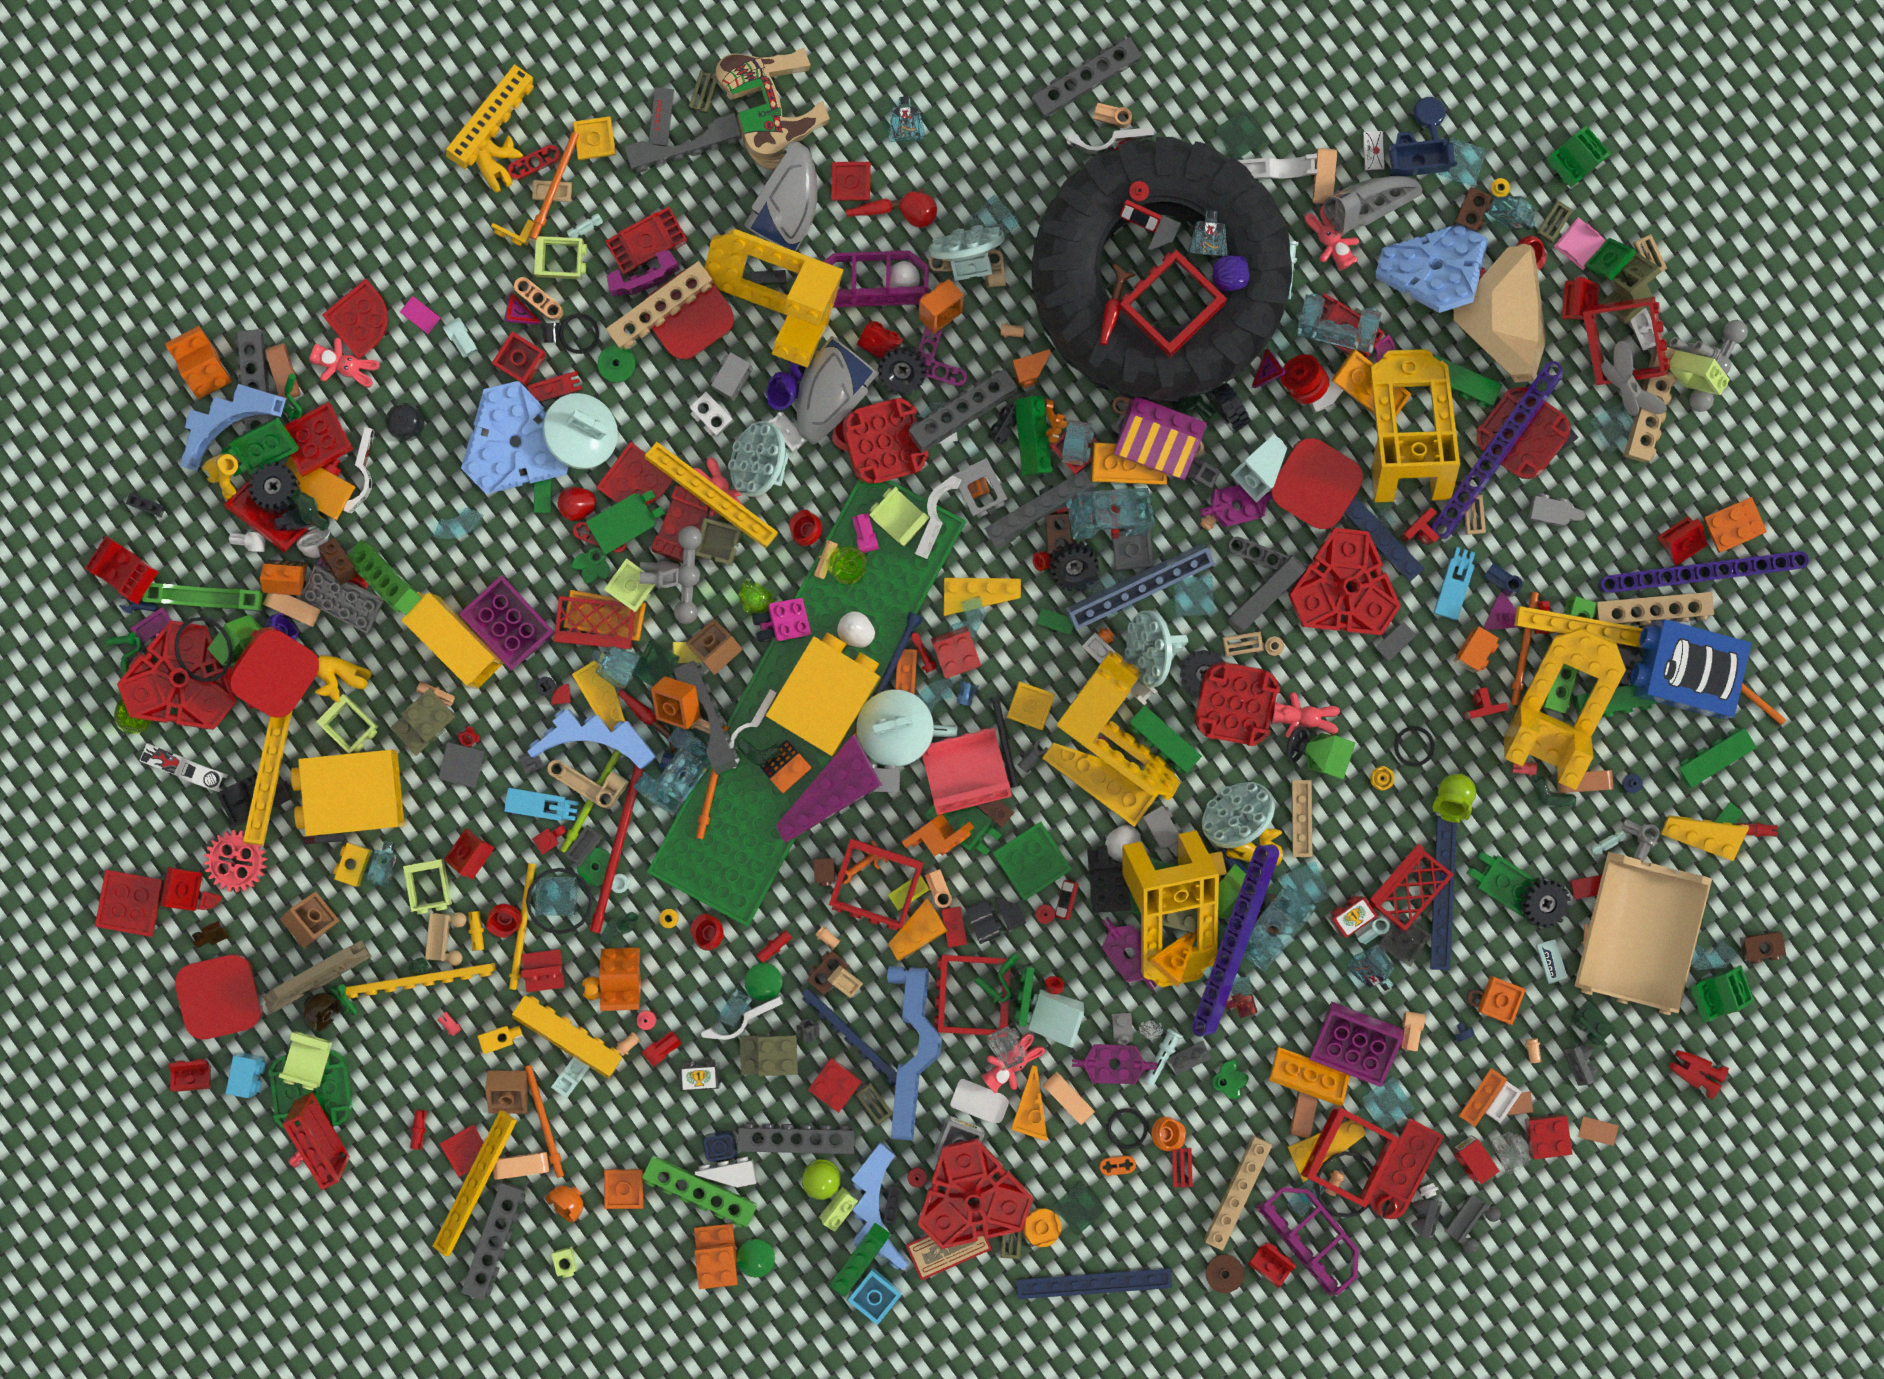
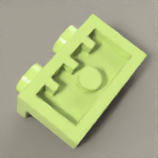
M842 1187L819 1216L822 1224L835 1232L859 1201L847 1189Z

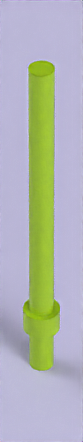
M617 749L614 750L596 783L601 787L621 755V752ZM588 799L572 829L568 830L567 838L560 851L566 853L573 841L578 838V832L594 805V802Z

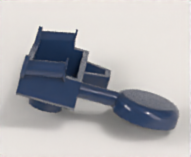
M1425 97L1420 99L1413 109L1415 121L1420 126L1429 128L1431 140L1417 142L1411 132L1397 133L1396 144L1390 145L1388 149L1391 163L1390 173L1393 176L1441 173L1449 171L1450 167L1457 165L1454 157L1453 143H1447V139H1439L1437 127L1442 124L1446 116V109L1440 100L1434 97Z

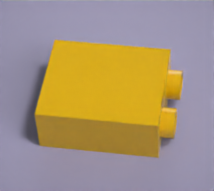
M418 591L417 593L422 599L401 621L466 686L479 689L504 662L441 597L429 592L426 595H422Z
M826 632L822 641L816 637L812 638L767 712L766 717L829 755L834 756L881 677L874 673L879 663L859 652L855 661L841 653L846 643Z
M397 750L298 759L299 767L291 769L292 788L294 791L301 790L303 806L295 807V824L297 829H305V836L405 827Z

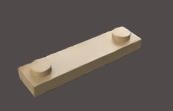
M1291 780L1292 857H1312V780Z

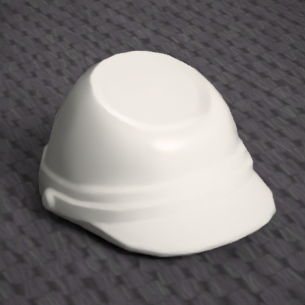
M325 528L311 530L299 538L297 541L298 549L307 557H320L318 546L328 541L330 530Z

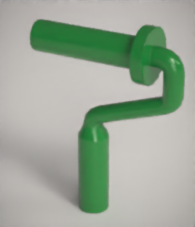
M295 374L288 375L284 388L285 396L295 407L292 409L286 403L284 404L283 411L288 414L289 420L300 418L302 415L301 407L290 395L296 379Z
M130 632L127 636L106 639L107 645L129 643L130 645L137 646V648L126 653L121 658L122 677L129 670L126 658L140 651L142 647L141 640L135 632Z
M1014 953L1000 967L998 972V978L1007 992L1003 998L1001 997L1004 994L1003 992L998 993L980 976L974 980L978 986L994 999L993 1003L997 1001L1004 1003L1011 997V990L1002 975L1018 960L1019 957Z
M341 984L338 989L335 985L332 986L329 991L341 1002L345 1009L344 1013L346 1015L349 1013L353 1016L357 1015L356 1005H352L345 995L346 986Z

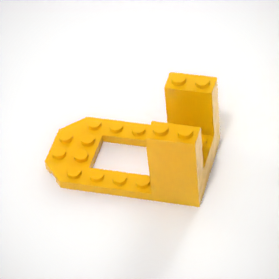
M737 229L730 230L724 235L718 234L713 236L704 269L710 275L716 287L723 292L787 315L775 340L772 355L808 368L828 326L844 269ZM748 255L798 273L789 294L786 295L744 279L743 274Z
M1427 349L1388 351L1378 363L1371 367L1370 371L1377 429V442L1371 467L1374 502H1394L1399 478L1429 477L1432 500H1450L1460 467L1448 364L1442 360H1437L1433 357V353ZM1430 386L1435 432L1398 433L1393 387Z
M1583 628L1575 629L1564 635L1554 636L1504 734L1505 759L1523 767L1528 755H1532L1557 766L1558 782L1577 790L1594 757L1591 736L1626 671L1615 642ZM1563 664L1598 678L1574 726L1540 712Z
M1110 650L1056 726L1148 794L1155 797L1161 794L1164 799L1170 800L1181 783L1170 766L1161 756H1156L1150 752L1151 750L1146 745L1135 741L1131 734L1120 730V727L1115 722L1109 721L1142 674L1135 665L1128 664L1119 653H1113ZM1101 732L1145 765L1143 770L1141 771L1140 767L1134 762L1130 763L1126 760L1121 752L1111 749L1108 743L1103 739H1098L1097 735Z
M1197 830L1178 834L1179 866L1155 870L1142 842L1122 845L1123 877L1141 912V973L1143 977L1155 981L1160 987L1174 985L1150 963L1152 957L1162 951V915L1197 908V946L1192 947L1180 984L1199 980L1204 975L1203 971L1207 967L1214 965L1217 957L1219 873Z

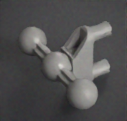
M1740 320L1728 322L1724 327L1723 333L1726 340L1721 350L1715 346H1708L1702 341H1697L1695 344H1686L1678 337L1672 338L1669 346L1675 350L1714 358L1727 375L1731 368L1728 358L1735 344L1745 340L1748 329L1746 324ZM1694 390L1689 398L1690 406L1698 412L1709 410L1714 402L1713 394Z
M693 526L684 527L678 534V542L684 548L683 565L679 567V564L667 560H660L658 563L640 562V569L645 572H640L639 584H657L659 588L678 586V583L682 585L681 602L674 609L676 620L682 624H690L698 616V608L692 602L693 586L700 579V571L694 563L695 549L702 542V534L699 529Z

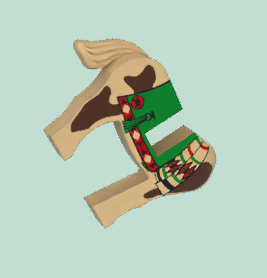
M804 48L792 54L764 58L729 54L723 57L716 67L717 81L727 92V97L730 100L762 90L767 104L738 112L737 121L745 148L752 159L760 166L772 171L776 169L785 154L781 153L795 141L803 140L812 131L827 125L830 119L823 101L817 103L811 111L802 116L782 117L779 96L771 77L809 71L811 65Z

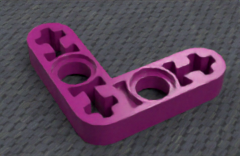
M925 327L918 351L922 352L921 357L925 356L927 367L931 368V364H934L932 375L928 374L929 370L927 369L926 377L956 387L963 386L967 381V374L964 370L934 361L942 329L934 334L933 339H937L934 342L931 339H925L926 336L930 338L931 331ZM926 343L933 345V351L929 354L925 353L922 349ZM943 367L946 370L945 376H936V368ZM949 369L953 370L952 375L961 373L964 380H960L959 383L953 377H950V381L946 380L949 375Z

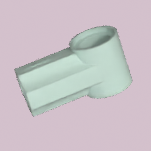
M459 317L443 327L447 336L454 342L463 358L472 355L478 350Z
M1378 911L1376 918L1355 932L1356 937L1360 943L1367 944L1378 935L1387 933L1391 921Z

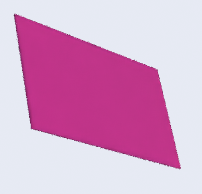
M414 296L410 298L400 311L401 314L427 334L441 319Z

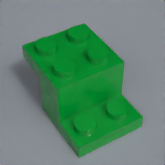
M1586 125L1548 156L1546 160L1549 166L1558 172L1561 180L1571 188L1610 156L1611 153Z
M1742 965L1735 966L1727 972L1707 976L1690 986L1691 995L1696 1001L1698 1014L1702 1018L1703 1023L1710 1022L1718 1016L1738 1012L1754 1002Z

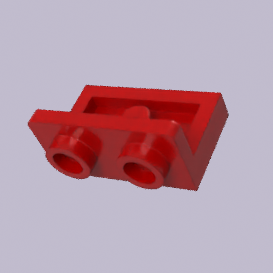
M871 320L866 325L856 345L881 359L890 347L894 349L896 345H901L904 339L898 333L884 328L881 323Z
M195 1059L191 1062L179 1060L168 1064V1068L171 1071L170 1090L172 1092L211 1089V1066L207 1060Z
M1265 1242L1259 1246L1248 1264L1279 1288L1289 1273L1296 1268V1265L1291 1258L1277 1251L1276 1246Z

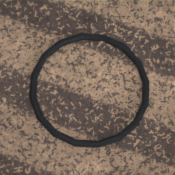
M205 617L191 618L181 625L176 634L174 647L177 660L182 669L193 679L202 682L216 681L225 675L231 665L233 651L231 641L224 628L214 620ZM205 621L213 624L222 632L227 641L229 651L227 664L223 671L215 677L202 678L194 675L186 668L180 657L178 647L180 635L184 628L192 622Z
M564 868L546 870L537 876L528 888L526 898L528 914L535 925L546 932L555 934L573 932L582 926L590 915L593 903L591 889L584 878L573 870ZM549 873H570L581 880L587 889L589 899L587 912L582 920L572 928L564 930L549 929L539 923L532 913L530 905L532 889L539 879Z
M1344 1151L1332 1155L1325 1162H1323L1316 1176L1320 1178L1321 1173L1323 1172L1325 1166L1328 1163H1330L1334 1158L1341 1157L1344 1155L1358 1157L1368 1165L1371 1171L1373 1169V1166L1369 1162V1160L1363 1157L1362 1155L1355 1152ZM1315 1183L1319 1202L1326 1211L1335 1216L1349 1218L1361 1214L1370 1206L1369 1204L1366 1208L1362 1207L1360 1210L1349 1214L1337 1213L1330 1209L1322 1200L1319 1184Z

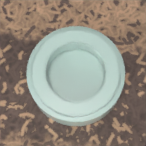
M616 874L611 889L616 893L625 892L629 887V879L624 874Z

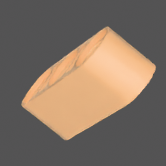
M1317 148L1315 169H1318V174H1314L1312 203L1324 204L1328 197L1334 195L1337 150Z
M525 277L518 278L515 281L514 288L522 298L552 321L561 319L563 309L554 299ZM527 283L529 285L528 289L521 292L519 290L520 285ZM542 295L543 301L539 304L534 303L535 296ZM551 307H558L556 315H549Z
M268 593L263 602V605L312 627L321 609L286 594Z
M1057 1071L1043 1084L1049 1093L1080 1125L1095 1113L1089 1104Z
M547 1152L498 1158L493 1168L494 1179L549 1172Z

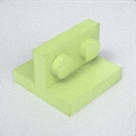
M626 559L604 590L631 610L637 612L644 600L647 601L651 596L649 593L656 584H639L640 572L645 571Z

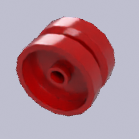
M1298 355L1284 365L1285 374L1281 376L1280 380L1296 402L1300 404L1314 403L1327 392L1330 382L1328 374L1312 355Z

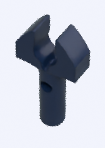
M130 600L133 605H119L124 612L133 614L135 609L152 612L157 610L156 604L140 601L139 604H136Z

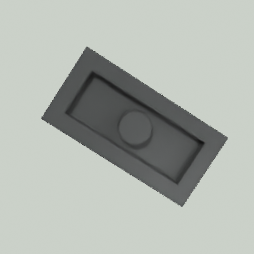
M1200 1041L1169 1056L1176 1075L1211 1059L1204 1041Z
M1581 1045L1564 1050L1578 1086L1589 1085L1594 1082L1593 1078L1597 1073L1598 1067L1586 1062L1593 1052V1047Z
M1424 1199L1413 1202V1207L1426 1217V1219L1413 1221L1411 1223L1413 1229L1421 1235V1238L1433 1239L1442 1201Z

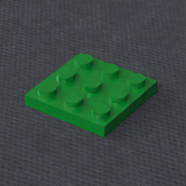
M1041 821L993 852L1024 901L1072 870Z
M1025 965V969L1021 968L1020 981L1023 982V986L1018 988L1017 994L1020 1007H1016L1014 1016L1018 1025L1024 1027L1027 1026L1035 970L1034 966Z

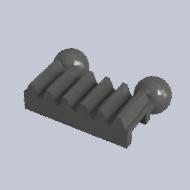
M1473 1194L1468 1195L1467 1200L1463 1202L1462 1207L1458 1209V1212L1444 1230L1463 1244V1249L1467 1253H1474L1478 1249V1242L1474 1238H1466V1236L1483 1212L1491 1222H1496L1501 1217V1212L1497 1207H1489Z

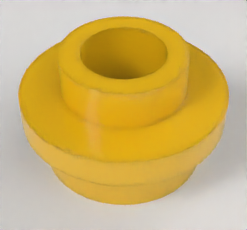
M1498 178L1491 184V192L1495 197H1505L1510 191L1508 181L1503 178ZM1499 184L1503 185V191L1498 190L1497 186Z
M672 909L663 910L659 916V921L665 928L674 927L679 920L677 912ZM667 915L672 916L671 922L665 920Z

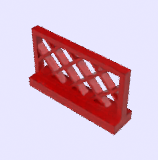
M559 596L553 642L632 650L635 612L631 610L630 616L623 620L617 612L622 607H627L622 602ZM563 601H571L575 606L568 614L562 609ZM584 603H590L594 608L587 616L579 609ZM603 605H609L613 610L606 618L598 610ZM578 610L584 618L575 625L569 616ZM597 612L603 620L594 627L588 618ZM616 613L622 622L613 629L607 620ZM567 618L573 627L567 632L560 631L561 622ZM586 620L592 629L587 633H582L577 627ZM605 622L611 631L606 635H601L597 628ZM623 624L629 629L628 638L620 637L616 632Z
M1417 844L1372 896L1369 904L1373 909L1376 908L1406 932L1454 874L1426 853L1420 844ZM1423 857L1430 862V869H1420L1419 862ZM1442 871L1447 877L1444 881H1435L1434 872ZM1431 872L1432 882H1422L1421 873ZM1409 873H1418L1419 882L1408 883L1407 876ZM1433 885L1432 895H1423L1422 886ZM1419 886L1420 896H1409V887ZM1406 887L1407 896L1396 897V888ZM1421 899L1420 909H1411L1410 900ZM1407 900L1408 910H1397L1396 901ZM1385 901H1394V911L1385 910L1382 907ZM1409 913V921L1406 925L1399 921L1398 914Z

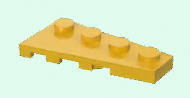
M944 578V616L1021 598V579Z
M601 656L597 661L594 660L574 672L572 676L595 714L599 715L613 732V727L620 721L625 722L614 682L611 681L613 680L612 675H610L611 672L605 671L604 674L597 672L603 658Z
M1668 815L1661 830V835L1734 861L1749 826L1742 824L1741 826L1732 825V823L1726 822L1716 823L1711 820L1700 821L1693 818Z
M1350 1119L1342 1122L1323 1162L1334 1154L1344 1152L1365 1136L1366 1133L1363 1126ZM1321 1132L1287 1146L1303 1183L1308 1179L1303 1177L1301 1173Z

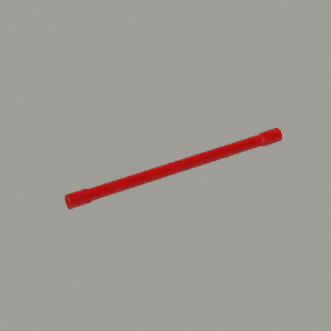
M636 764L596 910L589 931L596 933L601 932L607 902L644 768L640 769Z

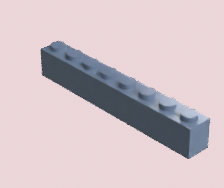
M1202 543L1065 608V611L1072 626L1078 630L1213 566L1215 563L1209 548Z

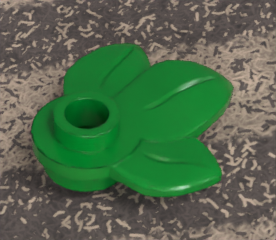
M593 547L587 553L577 555L572 563L573 569L582 570V578L585 584L595 581L598 576L607 579L610 573V567L605 561L606 555L599 547ZM596 553L600 555L598 560L593 559V555Z
M1230 1060L1222 1064L1220 1072L1214 1075L1212 1086L1216 1091L1223 1092L1227 1098L1237 1099L1241 1097L1239 1088L1247 1084L1249 1076L1244 1072L1237 1071L1236 1060ZM1221 1079L1225 1082L1223 1086L1220 1085Z

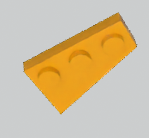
M929 898L921 904L904 924L903 928L888 943L898 961L948 931Z

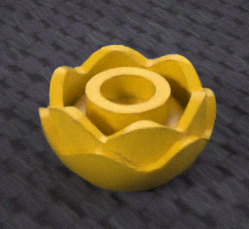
M1385 766L1375 768L1371 773V784L1378 790H1386L1392 787L1394 784L1393 771Z

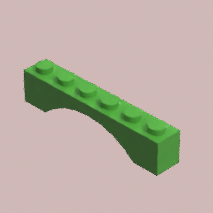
M151 583L143 596V602L251 611H263L264 593L262 591L204 588Z

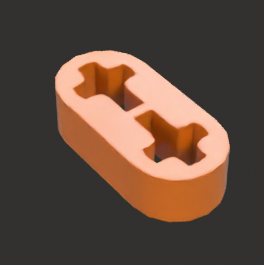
M1130 1155L1106 1157L1101 1160L1099 1168L1107 1176L1128 1174L1135 1170L1136 1162ZM1125 1159L1133 1163V1165L1129 1166V1169H1126L1125 1166L1119 1167V1164L1125 1163ZM1107 1161H1109L1111 1165L1116 1164L1117 1166L1110 1168L1109 1172H1107V1170L1103 1168V1166L1106 1165Z

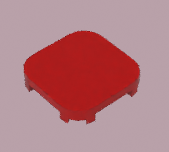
M685 270L681 271L680 273H678L677 275H675L673 278H671L670 280H668L667 282H665L663 285H661L660 287H658L656 290H654L653 292H651V293L645 298V300H646L648 297H650L651 295H653L655 292H657L659 289H661L663 286H665L666 284H668L670 281H672L674 278H676L677 276H679V275H680L681 273H683ZM690 280L687 283V288L689 289L697 286L695 280ZM714 283L711 284L712 287L705 293L702 291L696 295L697 298L693 302L683 304L678 313L673 316L671 314L668 315L663 324L658 327H652V330L674 358L680 360L696 358V355L731 332L734 324V314ZM675 291L672 293L671 298L679 300L682 294L679 291ZM658 303L656 306V310L659 312L664 311L666 308L665 303ZM643 314L646 321L649 322L650 315Z
M1516 387L1508 389L1483 424L1479 425L1477 429V442L1483 452L1529 388ZM1529 399L1526 406L1533 407L1536 404V400ZM1545 401L1501 465L1521 479H1532L1540 475L1570 435V424L1567 417ZM1518 415L1515 422L1522 423L1525 416ZM1511 430L1505 432L1504 438H1512L1514 432ZM1495 447L1493 454L1499 455L1502 452V447Z
M895 398L855 409L844 418L842 425L843 435L856 477L867 484L881 483L922 470L921 468L925 465L928 450L921 453L909 436L910 426L917 422L915 415L917 410L908 401L902 398Z
M1305 438L1294 445L1293 450L1279 470L1274 487L1271 489V495L1280 507L1318 529H1328L1335 526L1353 500L1362 484L1363 473L1355 461L1316 438Z
M270 626L258 631L255 630L251 634L253 636L252 640L233 668H228L226 675L228 689L232 693L268 716L279 718L288 715L296 707L318 673L319 660L310 649L277 628Z
M1218 662L1211 665L1203 677L1196 707L1195 724L1197 729L1211 739L1256 746L1266 737H1269L1271 732L1269 726L1277 693L1280 694V686L1277 679L1272 673L1260 668L1229 662Z
M238 953L191 963L177 973L175 988L184 1025L188 1033L200 1040L211 1039L245 1031L258 1023L263 1013V1005L260 1003L251 961L249 962L244 956L238 955Z

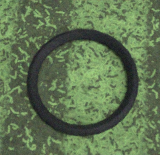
M574 314L567 317L561 324L559 338L562 345L568 351L582 354L592 350L597 344L599 328L590 316ZM574 318H585L595 328V339L586 349H573L564 340V327Z
M1418 726L1403 729L1399 732L1394 742L1397 758L1408 766H1421L1427 763L1434 753L1435 745L1431 734ZM1411 730L1423 732L1428 737L1431 745L1428 756L1417 763L1408 762L1403 759L1398 750L1399 739L1404 733Z
M1131 1108L1116 1111L1110 1117L1107 1125V1133L1114 1145L1123 1149H1132L1139 1146L1145 1140L1148 1132L1144 1116ZM1121 1113H1134L1143 1122V1135L1138 1142L1132 1145L1120 1144L1112 1136V1122Z

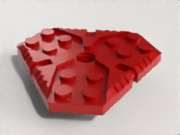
M1333 528L1314 555L1312 564H1308L1306 570L1288 594L1300 624L1306 628L1333 631L1343 629L1344 632L1382 635L1401 605L1387 573H1382L1380 567L1383 564L1368 531ZM1322 566L1323 570L1319 571L1317 568ZM1371 571H1374L1375 574L1373 578L1370 575ZM1347 582L1351 585L1350 591L1346 589ZM1341 615L1344 616V622H1341Z
M170 620L147 647V653L144 656L141 655L117 683L130 718L162 723L176 722V725L215 730L237 703L234 694L228 689L227 676L225 674L216 681L202 682L189 676L179 664L174 647L176 634L184 622ZM190 623L180 635L178 645L180 657L186 668L194 675L202 678L215 677L223 671V668L220 667L219 661L208 650L213 641L207 626ZM153 656L158 659L155 665L149 662ZM211 665L213 671L207 673L205 667ZM175 675H183L185 681L182 684H176L173 681ZM171 708L178 709V714H170Z
M978 1138L942 1146L931 1179L932 1186L928 1188L917 1224L941 1249L976 1242L978 1237L981 1236L989 1239L1020 1232L1023 1230L1033 1195L1009 1170L1003 1169V1164ZM998 1173L999 1176L995 1179L993 1175ZM939 1186L945 1187L944 1191L940 1190ZM972 1197L978 1199L974 1203L968 1202V1200ZM976 1225H983V1228L976 1230Z

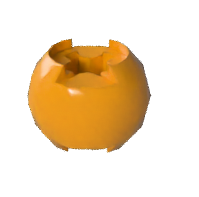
M596 976L585 978L582 982V986L585 987L583 996L588 1000L599 999L601 997L599 978Z

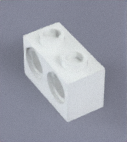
M707 392L690 406L692 410L691 416L697 422L701 420L705 424L703 428L711 436L715 434L718 437L734 422ZM707 404L709 410L704 414L700 413L698 410L699 406ZM715 418L722 419L721 426L713 427L712 420Z

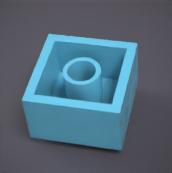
M247 1053L233 1055L226 1094L244 1098L257 1095L262 1086V1081H259L261 1073H264L266 1062H263L264 1057Z
M872 1267L848 1296L847 1301L878 1325L900 1298L902 1291Z

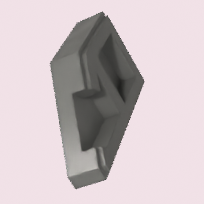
M1162 216L1148 250L1151 251L1172 243L1181 223Z

